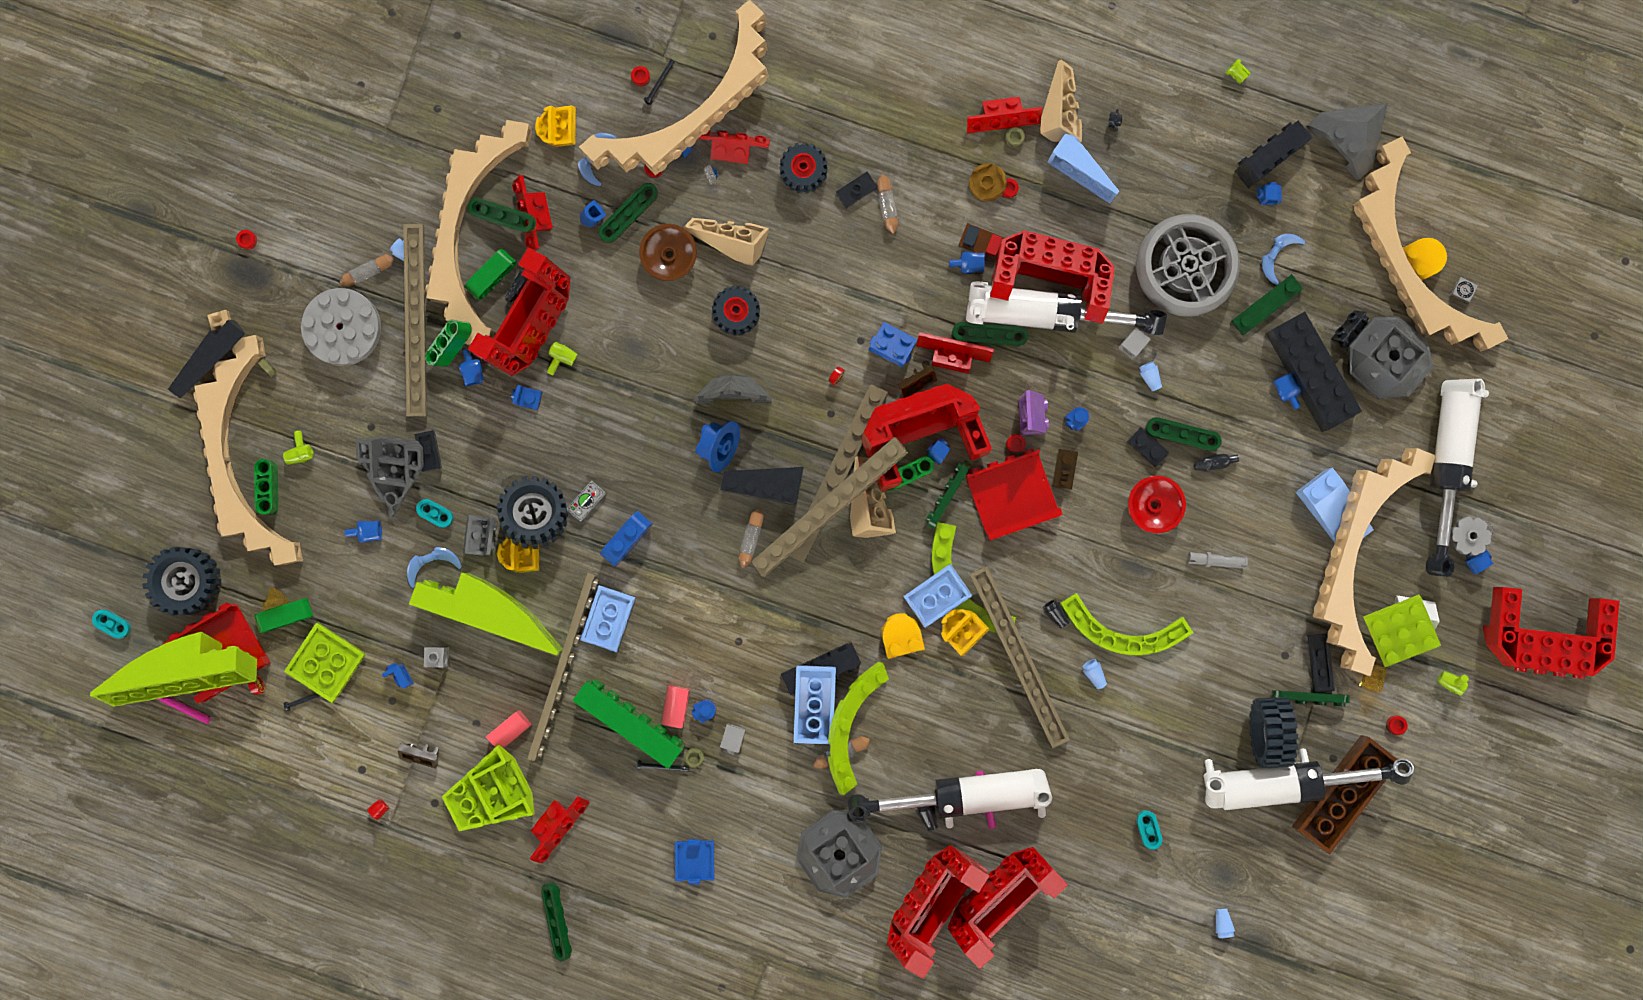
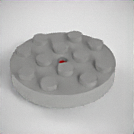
M335 288L320 293L308 304L303 313L301 332L307 348L317 358L332 365L348 366L364 360L373 352L381 335V320L377 309L365 296L354 290Z

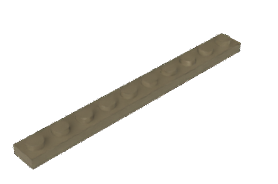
M403 224L406 416L427 417L424 225Z
M870 384L808 512L845 480L863 444L861 438L874 409L882 405L888 393L887 391ZM820 530L796 549L790 557L804 563Z
M895 437L891 439L751 562L761 576L765 577L901 460L908 452Z
M986 565L970 573L969 575L1051 747L1055 748L1069 741L1070 739L988 566Z
M587 573L527 758L529 760L536 761L539 757L543 756L545 750L543 742L550 735L551 728L549 724L551 720H554L557 709L554 708L556 702L561 700L563 694L561 687L563 683H566L569 672L566 671L568 665H572L575 657L573 653L574 646H578L581 635H578L580 628H584L587 617L584 615L586 609H590L593 598H590L592 591H596L599 580L596 579L597 575Z

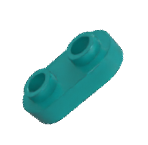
M423 499L416 506V511L420 517L438 527H449L454 521V515L450 510L432 500ZM429 505L431 510L426 512L425 507ZM443 515L447 516V520L445 522H443L441 519Z
M98 610L92 616L93 625L114 638H125L131 632L130 623L109 610ZM104 616L107 617L106 622L103 621ZM121 625L124 627L123 632L119 629Z
M1140 811L1137 814L1136 823L1142 843L1149 849H1157L1161 846L1163 840L1157 818L1151 811ZM1147 816L1149 818L1148 822L1143 823V818ZM1153 835L1154 840L1149 842L1148 837Z

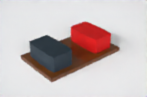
M967 223L958 246L975 253H984L985 257L996 261L1004 237Z

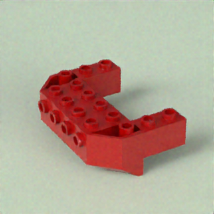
M1023 230L1002 239L992 274L993 280L989 297L1008 301L1016 276L1021 274L1082 289L1081 301L1086 302L1084 320L1103 324L1110 307L1115 266L1098 248Z
M529 247L519 262V265L524 268L521 275L527 279V282L495 336L491 338L488 335L483 336L477 333L468 348L474 355L510 376L527 368L536 359L539 349L546 342L549 332L556 325L558 317L565 310L569 300L571 277L546 256Z
M949 384L935 386L909 397L877 406L861 438L867 456L870 459L894 437L903 445L957 426L970 461L987 456L992 450L978 415L980 406L972 395ZM896 464L877 479L881 492L900 486L902 481Z
M1493 587L1490 625H1483L1486 645L1503 666L1514 667V671L1527 672V669H1534L1535 674L1546 675L1547 671H1551L1553 676L1566 677V673L1573 674L1572 678L1585 679V676H1595L1615 659L1619 600L1589 598L1586 636L1519 628L1522 589Z
M952 845L936 853L932 859L928 860L923 873L915 880L912 890L904 897L903 904L895 911L890 925L886 945L904 968L924 979L934 963L932 956L936 950L931 944L968 887L979 893L990 876L986 873L988 870Z
M1034 847L1013 852L1010 856L1005 857L996 869L989 872L988 875L990 876L978 893L973 890L963 897L955 907L947 928L965 955L979 969L994 956L991 949L995 945L990 938L1033 897L1042 891L1046 896L1050 895L1054 899L1068 886L1064 879Z

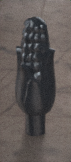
M524 269L514 279L505 297L507 302L511 303L515 300L526 284L527 279L521 275Z
M1217 454L1195 462L1193 468L1195 470H1206V472L1224 469L1230 466L1231 463L1239 462L1238 454L1232 456Z

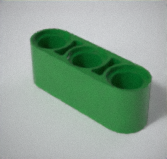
M500 249L466 282L464 288L477 301H480L516 266L517 262L504 249Z
M449 320L427 350L426 362L429 365L447 367L472 333L471 324L465 321Z
M922 457L899 468L898 471L902 478L900 486L886 491H894L928 475L934 469L933 461L929 457ZM922 461L929 463L930 469L928 471L920 469ZM906 469L911 470L913 474L909 480L902 476V472Z
M259 459L254 464L255 509L258 513L264 515H274L279 508L278 467L271 460ZM268 464L269 470L264 473L263 466ZM268 482L270 487L269 490L265 492L263 487L264 484ZM269 502L270 508L265 511L264 504Z
M304 598L254 615L259 634L311 618L314 615L309 599Z

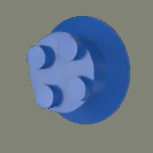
M728 421L723 426L713 422L710 425H704L701 430L702 436L695 452L702 459L709 460V466L714 472L724 470L733 459L737 450L740 428L735 421Z

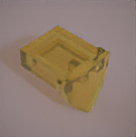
M270 588L266 602L260 604L262 610L266 611L290 602L281 591L276 588Z
M1374 665L1371 676L1363 675L1359 686L1383 692L1387 668Z

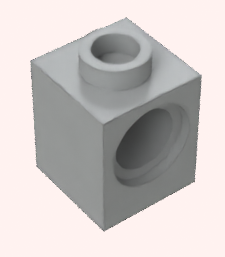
M1135 327L1118 348L1133 360L1151 339L1145 330Z
M449 647L424 648V667L449 666Z
M727 723L720 745L721 748H724L723 752L732 755L735 752L739 753L746 731L745 728Z

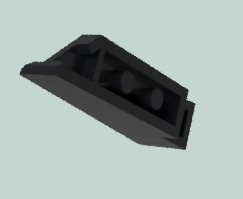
M227 320L219 331H209L167 390L178 398H182L245 335L238 322Z

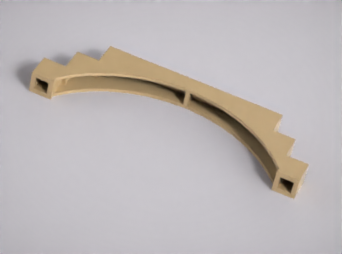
M748 0L735 11L739 22L735 54L727 73L712 95L687 117L657 132L621 139L596 138L592 135L579 148L597 170L606 166L609 160L613 158L626 173L630 169H634L639 161H642L655 175L664 171L667 165L674 159L679 158L687 147L694 145L701 135L706 134L710 130V127L716 122H720L725 114L738 106L741 100L749 97L756 87L766 82L769 77L767 68L758 58H762L768 49L766 41L757 32L763 30L767 22L765 14L751 0Z
M506 120V125L502 127L501 131L503 138L480 135V140H477L475 146L477 153L454 149V154L450 156L451 170L446 177V184L448 186L447 191L443 193L444 207L439 214V221L441 223L440 228L436 230L437 244L432 251V258L434 260L433 265L429 267L430 281L426 285L425 295H427L426 298L431 302L448 304V307H445L444 318H446L447 322L449 320H459L471 324L472 333L465 342L468 346H470L477 333L493 338L495 331L487 328L480 320L464 290L458 264V241L461 223L471 197L486 175L510 154L523 147L529 148L532 128L527 123Z
M1403 136L1383 145L1376 151L1377 160L1383 167L1365 177L1366 187L1372 194L1353 204L1354 212L1360 217L1364 231L1369 234L1372 240V247L1380 255V262L1387 269L1391 283L1395 284L1398 290V297L1406 305L1407 314L1413 319L1417 333L1424 338L1443 329L1444 336L1451 345L1472 336L1473 343L1480 352L1507 340L1508 337L1500 322L1492 324L1480 321L1453 309L1431 292L1413 270L1402 248L1395 219L1397 181L1404 160L1411 152Z
M257 335L243 337L232 347L235 359L220 361L214 365L213 375L217 381L194 386L195 392L193 395L199 409L197 410V417L202 426L200 434L205 443L204 455L209 465L207 473L212 482L210 491L215 499L214 512L218 516L219 521L217 529L221 537L245 534L243 543L247 551L255 552L271 548L269 555L274 566L302 562L300 543L291 542L280 536L256 515L241 493L231 466L228 436L232 408L239 389L248 373L261 357H266L263 338Z
M1405 448L1401 462L1394 459H1381L1377 467V473L1369 470H1356L1313 614L1314 618L1332 624L1328 631L1326 642L1345 648L1341 658V668L1371 676L1376 659L1371 656L1362 638L1353 599L1354 569L1365 531L1376 512L1391 494L1411 479L1421 474H1431L1436 455L1418 448Z

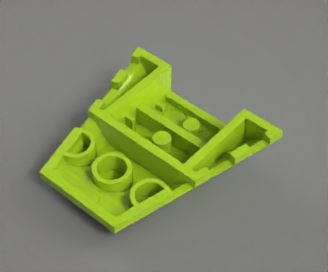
M497 745L492 752L485 756L480 763L442 796L459 831L534 815L533 793L516 759L500 745Z

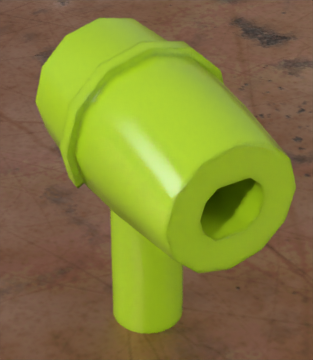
M554 342L549 349V355L554 359L547 373L554 375L560 362L572 366L578 354L566 347V345Z
M294 431L296 447L283 453V458L287 465L304 463L314 457L311 446L303 444L302 431Z
M1443 670L1437 682L1448 689L1449 692L1461 696L1468 688L1467 682L1469 678L1467 675L1456 676Z

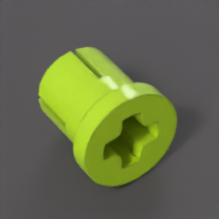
M1238 58L1225 73L1227 75L1230 74L1241 84L1251 72L1240 63L1241 60Z

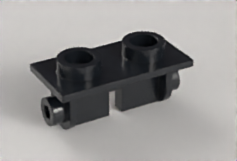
M1354 310L1350 313L1347 320L1336 330L1331 340L1340 341L1339 345L1342 348L1348 347L1357 337L1353 331L1360 333L1368 324L1367 312Z

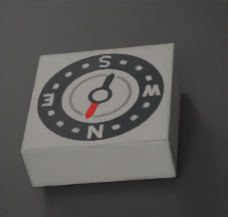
M1460 277L1450 295L1465 303H1469L1478 285Z

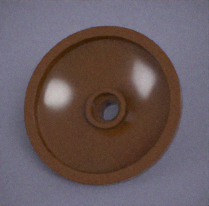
M661 224L649 230L643 237L639 256L644 269L652 277L662 281H674L684 277L691 271L696 261L697 249L693 237L687 230L675 224ZM671 252L673 256L671 258H667L666 254Z

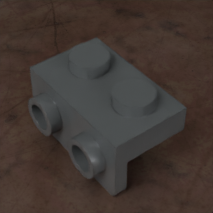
M467 515L463 553L490 556V552L494 550L492 536L496 532L497 527L496 522H494L495 518Z

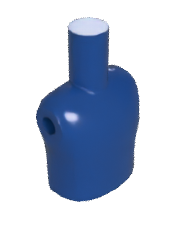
M963 252L960 259L949 260V267H961L963 274L984 273V253Z
M468 349L463 350L465 362L461 363L459 368L465 386L484 382L480 360H472L470 351Z
M1292 373L1273 381L1282 401L1290 400L1294 410L1301 407L1296 397L1301 393V388L1295 381Z
M380 520L359 521L356 529L345 530V536H357L360 543L382 540Z

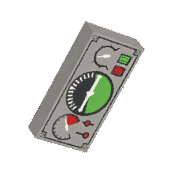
M591 480L569 505L567 511L582 522L607 493Z

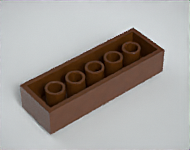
M1361 735L1333 773L1388 767V764H1393L1398 759L1370 737ZM1386 780L1325 786L1324 801L1310 802L1292 825V828L1319 849L1331 854Z

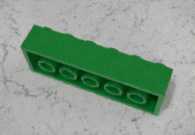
M591 679L586 681L572 701L669 769L684 749L685 745L682 744L684 741L676 735L671 736L666 733L668 730L661 724L655 725L652 723V718L647 714H640L635 711L636 707L630 702L624 703L619 699L621 696L613 690L607 691L604 689L605 685L599 680Z

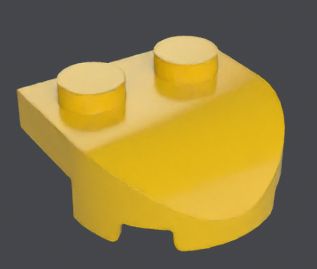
M570 105L557 108L548 106L544 108L545 112L536 119L535 130L537 136L543 142L555 147L575 145L576 107Z
M1422 238L1403 247L1407 260L1421 281L1437 274L1446 264V249L1436 239Z
M508 538L502 544H499L497 557L506 569L517 573L539 571V544L538 549H533L532 545H528V549L522 548L521 543L517 546L512 542V539Z
M966 609L951 610L944 616L941 622L943 624V632H941L945 642H949L960 656H964L990 630L977 614Z
M904 613L894 614L887 618L886 623L881 628V636L888 659L925 649L921 631L915 619Z

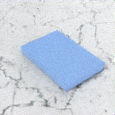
M949 564L903 597L924 628H926L973 595L953 566Z
M599 585L580 640L617 652L636 597Z

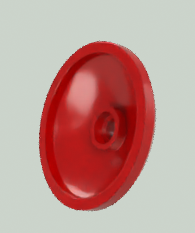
M1158 475L1149 476L1140 480L1132 488L1128 497V511L1133 522L1142 530L1150 533H1164L1175 528L1183 519L1186 511V499L1180 486L1172 479ZM1152 502H1156L1157 507L1155 509L1151 507Z

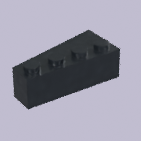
M1299 120L1294 124L1289 122L1281 129L1283 131L1281 134L1277 135L1275 133L1267 140L1268 143L1264 147L1260 145L1252 152V156L1249 158L1246 156L1237 163L1239 167L1235 170V173L1248 189L1313 138Z
M804 467L724 471L720 490L722 492L797 506Z
M850 641L798 666L836 667V679L841 676L840 673L847 670L848 673L858 669V665L862 663ZM796 667L781 673L790 695L796 692Z

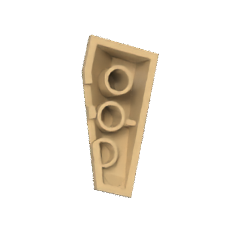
M1063 60L1058 61L1041 116L1040 131L1043 136L1052 142H1060L1066 133L1067 135L1075 136L1081 143L1082 122L1081 119L1077 118L1076 109H1079V104L1075 101L1073 94L1076 91L1073 68Z
M692 218L684 226V229L735 261L746 265H754L761 257L769 233V228L752 223L738 226L734 225V222L731 221L717 224L716 220Z
M855 457L854 472L869 458ZM877 480L851 502L850 521L852 534L855 537L869 538L896 533L892 511L887 509L884 501L886 498L885 493H881Z

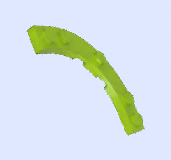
M940 522L936 525L932 545L934 575L949 564L952 565L951 551L956 530L954 525ZM967 599L954 608L974 612L990 629L989 631L997 633L986 609L978 606L972 600Z
M1077 593L1060 602L1071 622L1087 639L1106 650L1119 654L1146 655L1157 653L1176 645L1193 634L1184 617H1180L1163 629L1151 634L1140 636L1123 635L1113 632L1100 624L1087 610Z
M881 662L874 664L850 685V691L844 700H840L831 722L828 743H830L828 761L833 780L841 795H845L858 785L849 762V732L853 719L864 700L875 689L889 680L885 666Z

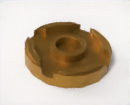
M990 163L979 165L973 170L969 178L970 191L980 201H994L1001 197L1006 190L1007 179L1005 173L999 166Z

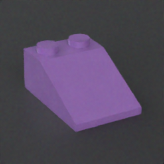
M1027 390L1018 398L1020 435H1043L1049 429L1048 418H1045V411L1048 410L1047 399H1044V394Z

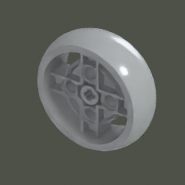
M1196 214L1176 215L1155 225L1143 239L1136 260L1138 282L1146 297L1159 309L1176 316H1198L1219 307L1234 290L1240 272L1238 249L1230 234L1214 220ZM1184 230H1192L1203 234L1213 244L1208 245L1198 238L1187 237ZM1163 238L1166 248L1161 254L1159 268L1152 271L1151 258L1153 249L1157 242ZM1177 244L1183 247V252L1177 251ZM1201 254H1206L1209 258V261H1204L1201 257ZM1222 260L1224 267L1223 279L1217 291L1213 293L1209 284L1215 276L1217 262ZM1185 263H1190L1191 267L1186 268ZM1167 269L1173 270L1174 277L1167 275ZM1192 279H1197L1200 283V286H1194L1192 283ZM1167 285L1176 292L1189 294L1192 302L1178 300L1167 294L1162 287Z

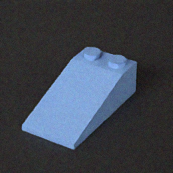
M1065 133L1047 163L1110 204L1119 190L1075 136Z
M1329 468L1296 491V494L1335 543L1336 533L1340 527L1342 513L1345 510L1347 496L1350 491L1333 468ZM1370 524L1367 530L1365 531L1363 538L1373 531V528Z
M796 666L794 743L830 744L828 743V737L834 716L836 667Z

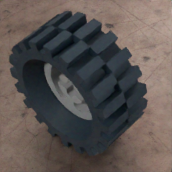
M527 476L522 477L523 482L518 483L517 479L512 482L513 487L510 488L507 485L504 488L505 495L500 494V503H497V516L503 532L508 539H512L515 545L518 546L521 543L522 548L528 549V545H532L533 549H538V544L541 543L543 547L549 546L548 541L551 540L554 543L557 540L556 535H562L564 532L563 526L566 527L567 525L566 517H568L563 493L560 489L557 490V486L553 482L549 484L546 478H542V481H539L538 476H532V480L528 481ZM531 503L538 522L536 525H534L528 506Z
M172 547L170 550L164 549L160 551L161 555H155L151 558L154 563H148L145 567L149 569V573H143V578H147V583L142 584L143 589L149 590L145 594L146 598L153 599L150 604L153 607H159L158 611L162 613L168 612L169 615L200 613L199 610H205L209 607L207 603H213L216 600L212 597L213 594H219L220 589L216 588V584H221L222 579H217L216 575L221 574L220 569L213 567L217 564L215 560L208 559L210 555L202 553V550L193 548ZM184 567L186 568V572H185V573H183V572L176 573V572H177L178 570H180L181 568H184ZM192 589L190 593L186 595L182 594L183 590Z
M1286 697L1256 698L1252 701L1253 704H1251L1249 714L1251 721H1249L1251 731L1249 733L1256 763L1261 768L1293 766L1296 762L1295 758H1297L1298 734L1296 729L1298 727L1297 723H1295L1296 716L1293 713V706L1290 705V700Z

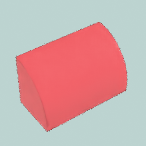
M667 685L661 724L676 728L684 727L690 689Z
M519 710L488 734L486 738L495 747L500 745L505 748L532 724Z

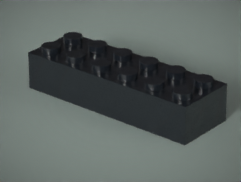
M1306 312L1265 333L1288 374L1292 373L1295 381L1300 386V395L1321 432L1330 430L1362 412Z

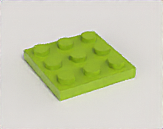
M1420 595L1363 616L1384 667L1441 646Z
M318 622L314 625L284 672L329 702L334 703L366 656V653Z

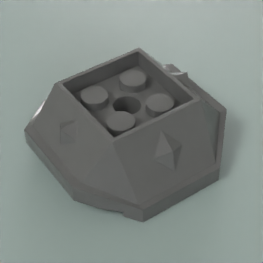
M1399 317L1372 318L1348 346V376L1376 399L1409 396L1433 368L1428 341ZM1390 352L1395 356L1394 361L1389 358Z
M833 809L801 831L796 859L819 892L846 898L878 875L882 845L865 820L855 822L850 818L849 812ZM838 849L845 852L844 857L841 859L834 856V852Z

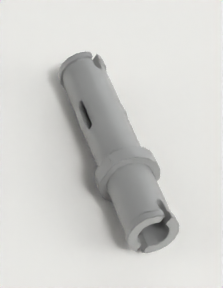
M1189 552L1187 556L1188 564H1199L1205 567L1220 566L1246 569L1248 564L1247 557L1214 555L1211 552H1206L1205 554Z

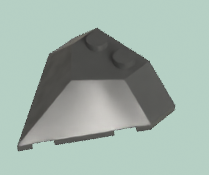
M1388 103L1321 112L1307 127L1318 139L1325 136L1349 162L1345 168L1358 181L1373 168Z
M718 375V378H713L694 397V402L696 404L715 403V399L751 398L752 403H772V399L752 378H748V375Z
M387 436L355 439L356 458L360 464L363 463L368 472L366 474L381 501H385L389 508L387 512L392 518L424 466L423 447L415 440Z

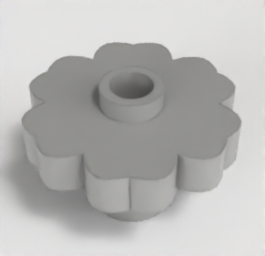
M1463 517L1456 521V527L1451 528L1450 540L1455 542L1454 549L1462 555L1469 553L1473 556L1483 553L1486 549L1485 545L1491 543L1492 534L1489 530H1486L1487 523L1480 518Z

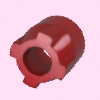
M379 799L367 811L374 819L379 820L389 809V806L382 799Z

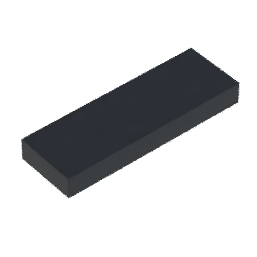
M1328 633L1307 635L1313 692L1335 691L1330 644L1326 642Z

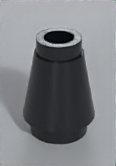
M1056 599L1049 601L1043 606L1044 613L1060 629L1069 624L1061 603L1057 602Z
M935 806L917 807L916 812L927 830L937 829Z

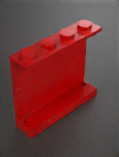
M1032 448L1023 451V456L1016 457V455L1006 457V462L998 464V461L987 464L988 468L980 470V467L969 470V474L965 476L988 541L1063 515L1061 508L1057 507L1040 460V450L1034 451Z
M227 602L220 605L218 611L205 614L201 617L202 620L200 622L188 624L184 627L185 630L183 632H176L168 636V641L163 643L166 644L184 636L203 632L222 643V650L229 646H236L257 659V671L271 663L237 603L229 604ZM231 686L197 692L198 695L193 698L197 704L204 703Z

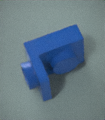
M517 385L516 389L514 388L512 391L511 400L517 406L538 411L543 392Z
M393 663L385 668L386 672L382 673L383 677H388L394 673V680L402 689L414 684L404 664L397 665Z

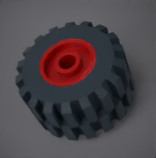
M803 142L801 145L795 143L794 147L789 146L788 151H784L782 154L783 158L780 159V173L785 185H788L789 189L792 191L796 190L800 194L801 192L808 194L811 190L813 192L816 191L817 187L823 185L822 183L826 180L828 172L824 153L822 154L819 147L816 148L812 143L810 145H807V142Z
M732 286L731 288H724V291L717 294L718 296L713 301L712 313L714 321L720 330H723L726 334L737 336L750 332L756 326L760 317V305L755 294L753 295L749 289H744L742 286Z

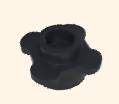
M1116 109V112H1111L1109 116L1108 126L1114 128V131H1117L1118 126L1122 124V115H1120L1119 109Z

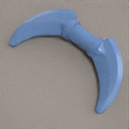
M608 133L594 134L596 138L616 139V136ZM584 156L578 162L581 175L589 183L601 186V182L593 175L591 163Z
M1283 234L1274 238L1273 248L1269 254L1262 257L1263 272L1267 279L1275 285L1279 284L1274 273L1275 257L1286 245L1292 243L1305 244V241L1297 235Z
M435 547L432 553L419 557L415 555L407 568L408 582L412 588L415 587L416 574L425 563L440 559L449 561L458 569H461L459 559L453 552L442 547Z

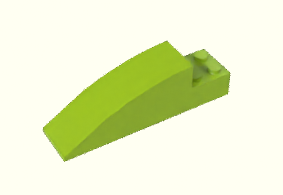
M461 573L456 589L449 586H442L441 588L439 587L440 583L432 580L417 582L409 605L554 655H561L563 648L531 611L504 590L471 573Z
M198 632L163 644L129 662L91 691L90 697L115 707L254 682L257 676V659L236 646H229L222 650V643L203 632Z

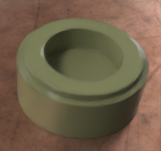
M1017 127L1009 129L1005 136L1006 143L1013 148L1021 146L1025 139L1023 130Z
M266 359L258 362L271 377L277 373L276 369Z
M691 748L685 754V762L689 767H699L704 761V753L699 748Z

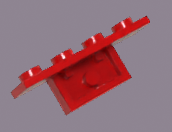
M1020 97L982 101L984 115L967 117V134L1041 124L1043 109L1042 107L1023 109Z
M709 130L698 138L712 140L710 159L744 164L749 162L750 146L769 148L771 139H766L762 135L749 137L745 133H736L734 135L724 130H719L718 132H711Z
M519 175L512 184L513 192L516 193L517 210L531 214L536 219L535 229L531 233H525V245L527 248L529 247L537 251L540 247L536 232L551 231L553 229L545 192L527 193L524 177Z
M919 332L916 343L917 347L934 350L931 366L969 374L972 359L990 363L994 349L986 346Z
M577 796L569 808L566 809L559 801L554 800L530 830L541 841V844L531 855L530 859L543 864L549 858L554 848L560 844L568 830L574 826L578 817L585 812L590 801Z

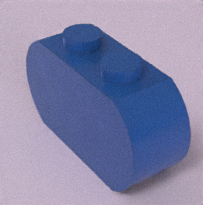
M636 511L606 544L600 555L616 567L649 531L653 523L639 511Z

